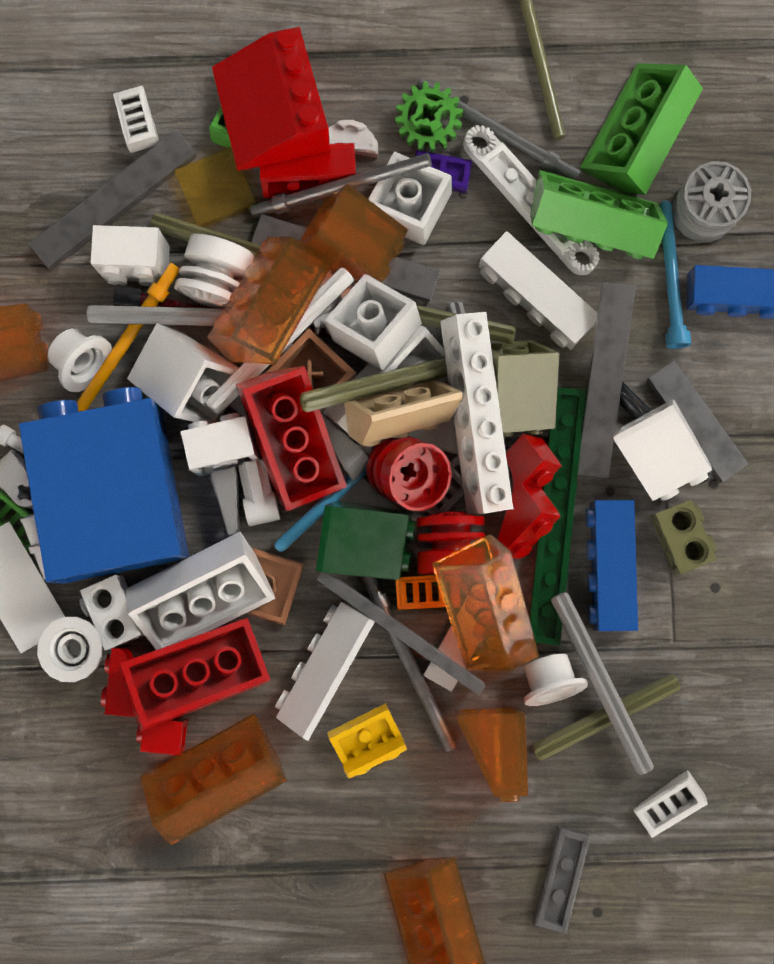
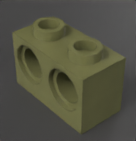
M692 499L649 516L673 575L683 574L717 560L714 554L717 552L716 544L710 534L706 535L702 522H704L703 513L697 504H693ZM675 513H680L685 518L686 524L682 530H678L673 525L672 519ZM689 542L693 543L698 549V555L694 560L689 559L685 554V548Z

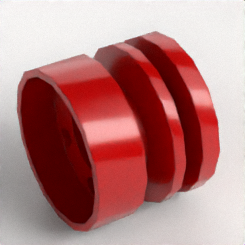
M412 436L404 438L390 437L381 440L379 444L375 445L369 455L366 469L368 481L377 494L413 511H423L439 503L447 493L452 477L450 461L445 453L435 445Z
M439 512L427 517L417 518V527L431 528V533L417 534V540L432 543V549L417 553L418 574L486 573L485 551L472 549L470 543L485 538V533L470 532V527L485 525L484 517L471 515L466 512Z

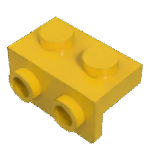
M386 703L327 732L329 740L341 760L348 778L365 774L372 767L386 760H393L400 753L407 750L402 734Z

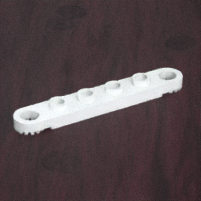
M479 125L471 127L463 141L464 150L573 273L577 275L591 273L600 259L599 252L596 251L597 248H594L593 244L586 240L583 243H577L567 239L564 234L554 232L552 235L537 231L535 226H532L530 218L537 180L507 146L496 138L494 132L490 131V128H485L483 125L481 127ZM481 137L487 142V147L482 149L479 147L477 149V146L474 147L471 139ZM576 252L587 254L590 263L585 266L584 264L580 265V262L577 263L578 261L575 260Z

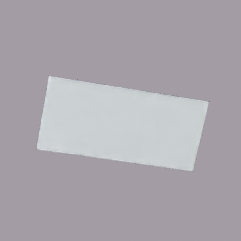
M7 522L0 526V619L20 653H23L38 644L42 631L52 621L65 616L10 522Z

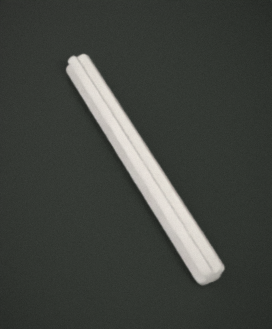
M339 268L206 400L207 405L215 413L221 414L239 396L235 384L259 376L353 283L352 275L346 269Z

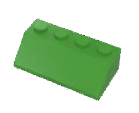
M637 63L580 169L621 192L646 195L703 90V87L687 65Z
M539 170L530 212L532 226H535L537 231L552 235L554 232L564 234L567 239L577 243H583L584 240L594 242L597 247L606 251H613L616 248L625 251L628 256L636 259H643L644 256L654 259L668 225L658 203Z

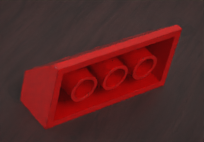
M304 365L264 373L235 384L278 502L286 511L347 487L320 409L305 412L301 407L299 400L301 394L313 390Z

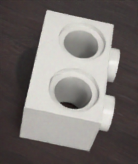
M114 575L80 590L83 597L79 600L80 606L86 617H91L96 630L99 632L105 651L144 636L127 614L126 589L128 586L123 575ZM103 590H107L112 597L110 605L106 608H103L98 602V596ZM115 620L121 621L124 625V632L119 638L114 637L110 630L111 624Z

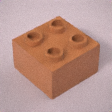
M310 329L266 372L304 365L313 390L351 381L356 378V372ZM328 407L321 408V409H320L321 414H323V412H324Z

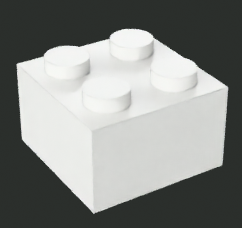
M394 152L387 165L410 158ZM427 167L377 182L366 203L368 222L425 245L452 194V176L435 168Z
M93 225L91 265L105 280H108L109 284L127 285V281L139 282L142 286L150 287L153 282H158L169 265L170 249L159 228Z
M367 274L363 275L324 320L333 342L381 371L422 324L416 302Z
M239 413L228 414L220 417L221 422L209 425L207 421L194 422L188 425V430L180 431L189 470L198 476H203L231 467L237 468L239 464L247 461L260 460L256 439L246 416L240 417Z

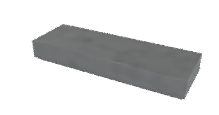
M557 826L533 920L534 925L567 934L591 839L589 834Z

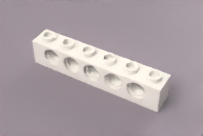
M486 312L456 314L441 320L440 323L449 386L462 391V400L453 417L466 511L468 514H484L513 509Z

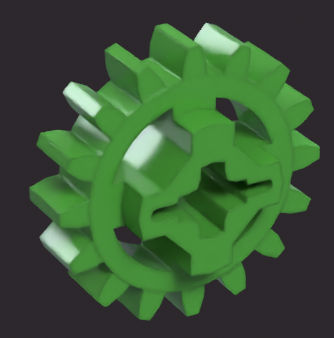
M424 81L422 90H418L415 85L411 86V96L405 93L402 94V101L405 105L400 104L396 106L397 113L402 115L395 118L396 125L403 126L399 130L400 137L408 135L407 145L410 147L416 142L418 143L419 151H423L425 146H429L431 153H434L435 145L437 144L446 149V139L449 138L455 141L457 134L454 129H462V122L457 120L463 117V109L456 108L460 104L459 98L454 97L450 99L452 94L451 88L448 87L442 92L440 91L439 82H436L434 88H429L427 81ZM427 98H433V99H437V100H439V101L436 102V101H433V100H429V99H427ZM415 105L416 113L408 120L410 110ZM429 113L430 116H434L435 120L430 122L428 118L424 119V114ZM450 114V121L443 130L442 121ZM420 133L430 134L431 136H423Z

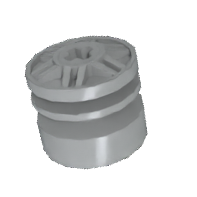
M712 161L696 168L681 186L672 202L673 220L678 230L685 237L696 242L709 243L721 239L746 214L751 203V187L747 177L739 168L727 162Z

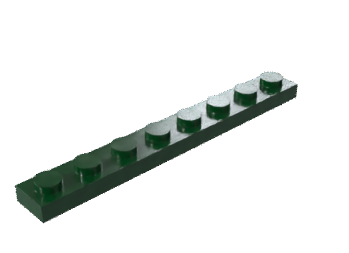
M557 387L555 429H549L547 446L562 466L554 474L553 479L543 486L542 490L561 517L553 524L552 530L537 541L527 642L558 646L561 644L562 622L551 599L560 593L566 592L587 390Z

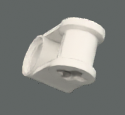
M10 450L0 460V488L17 505L33 509L32 499H29L31 495L28 492L30 487L25 460L18 453Z

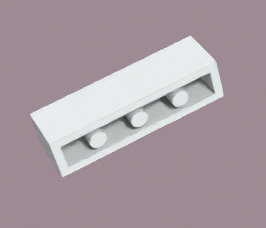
M507 231L481 258L479 263L481 275L489 283L495 284L496 282L504 289V296L512 304H520L528 311V318L539 327L543 325L551 332L550 337L560 347L564 348L566 346L572 350L596 324L598 313Z

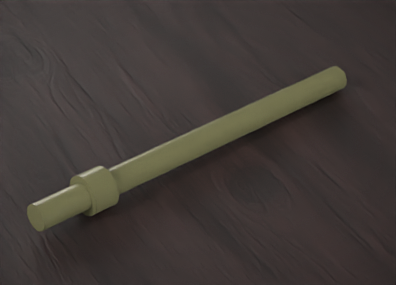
M516 0L521 5L553 139L560 140L565 138L566 135L532 0Z

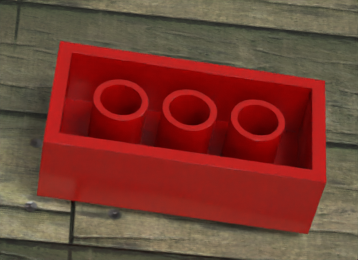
M248 618L124 661L118 667L140 731L260 687L271 680Z

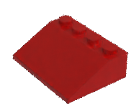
M300 26L270 32L212 66L237 171L330 152L329 127Z

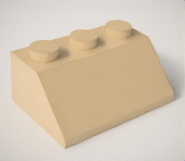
M436 379L345 402L349 437L363 446H374L379 444L382 439L390 437L404 438L409 436L410 432L419 429H436L439 427V424L451 420L462 400V391Z

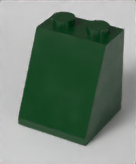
M341 500L325 505L316 571L399 580L404 572H409L412 553L407 552L408 540H414L417 522L412 520L413 512Z

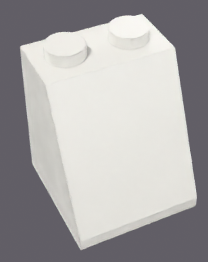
M156 323L127 379L173 417L192 422L207 421L209 425L219 422L224 411L221 414L215 413L207 405L206 400L239 367L181 331Z
M674 399L620 427L613 435V439L652 501L661 498L662 501L668 500L679 493V487L690 483L691 486L697 485L709 477L707 473L712 471L711 464Z

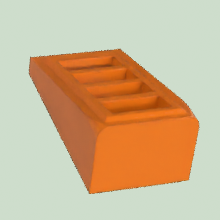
M459 574L401 577L399 580H396L397 610L461 606ZM444 581L451 582L452 600L445 601ZM431 582H438L439 601H433ZM412 583L413 603H407L406 584ZM419 583H425L426 602H420Z

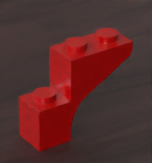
M522 434L506 452L507 463L513 477V509L506 511L496 541V551L501 557L515 559L525 557L531 552L532 546L542 536L549 533L553 528V524L561 517L542 490V487L553 479L554 474L562 465L542 438Z
M111 648V654L106 655L104 671L109 673L108 684L103 687L101 693V706H105L104 715L135 717L118 670L120 663L134 658L132 651L128 648ZM175 718L140 731L138 727L136 742L141 743L140 752L181 755L185 752L188 719Z

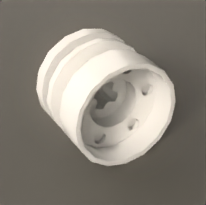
M206 234L190 235L184 256L196 266L180 267L179 273L184 278L176 280L175 290L193 301L208 307L239 309L241 299L236 295H242L245 288L233 278L246 279L249 277L254 255L244 247L219 237Z

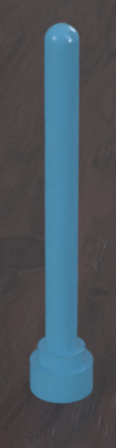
M664 200L659 206L668 222L662 242L670 327L667 328L668 333L665 334V343L668 349H680L692 345L691 332L687 330L686 325H683L672 204L670 201Z
M366 469L355 480H352L348 475L345 476L344 480L347 487L324 496L275 542L276 550L280 552L285 551L324 514L325 505L340 500L367 474Z

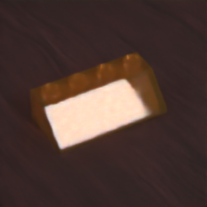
M291 236L267 237L261 244L260 250L252 264L246 269L245 275L237 289L231 294L222 314L215 320L214 327L207 338L230 362L275 365L334 261L331 257Z
M490 534L432 564L460 654L467 670L513 671L539 657L511 551Z
M255 713L140 776L152 825L170 845L179 842L287 782L279 757Z
M455 856L430 858L383 873L408 964H486Z

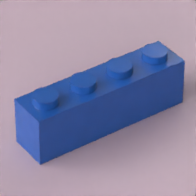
M695 265L687 274L686 310H696L697 315L705 316L714 315L716 312H728L727 315L730 317L747 316V313L759 314V318L774 319V269Z
M595 500L590 503V508L585 510L586 527H591V540L586 542L587 560H592V572L587 574L588 592L593 594V605L588 606V622L593 624L594 631H638L634 500Z

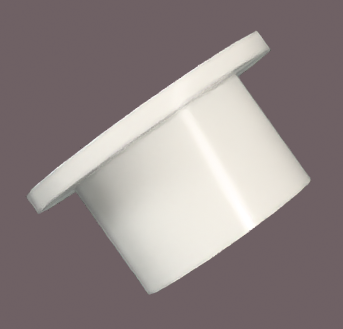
M71 328L65 330L54 339L48 350V360L50 364L59 370L60 384L70 392H80L86 389L111 352L112 347L102 336L93 335L87 337L80 330Z
M62 617L52 621L42 631L38 641L37 656L41 667L50 677L61 682H77L87 678L98 667L102 658L103 643L99 632L90 622L79 617Z
M554 654L542 657L524 667L531 692L524 697V703L527 706H540L566 699L583 691L588 685L586 679L575 678L567 654Z

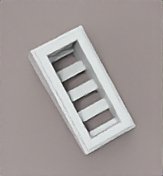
M143 85L114 93L113 96L123 135L130 153L156 146L160 141ZM138 96L140 98V101L123 105L122 102ZM139 107L143 109V111L126 115V111ZM145 117L146 120L132 125H129L128 123L130 121L137 120ZM148 128V131L143 133H139L136 135H132L131 133L136 130Z
M687 770L633 808V811L653 838L708 803L704 792ZM685 787L693 796L690 800L682 792V789ZM675 794L682 805L677 808L670 796ZM663 801L671 812L669 815H666L659 805L660 802ZM652 808L661 821L656 824L647 810Z

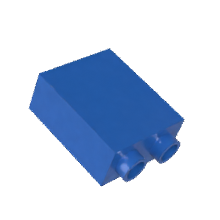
M127 387L105 392L102 394L104 407L80 412L78 411L77 401L74 400L48 402L37 407L39 420L19 423L46 582L66 584L180 561L190 557L163 411L152 398L143 399L140 388Z

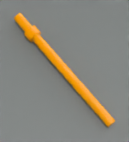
M170 262L158 282H153L147 293L149 295L141 307H157L159 302L163 303L170 293L167 290L179 274V267ZM129 324L78 399L79 412L89 408L144 324Z

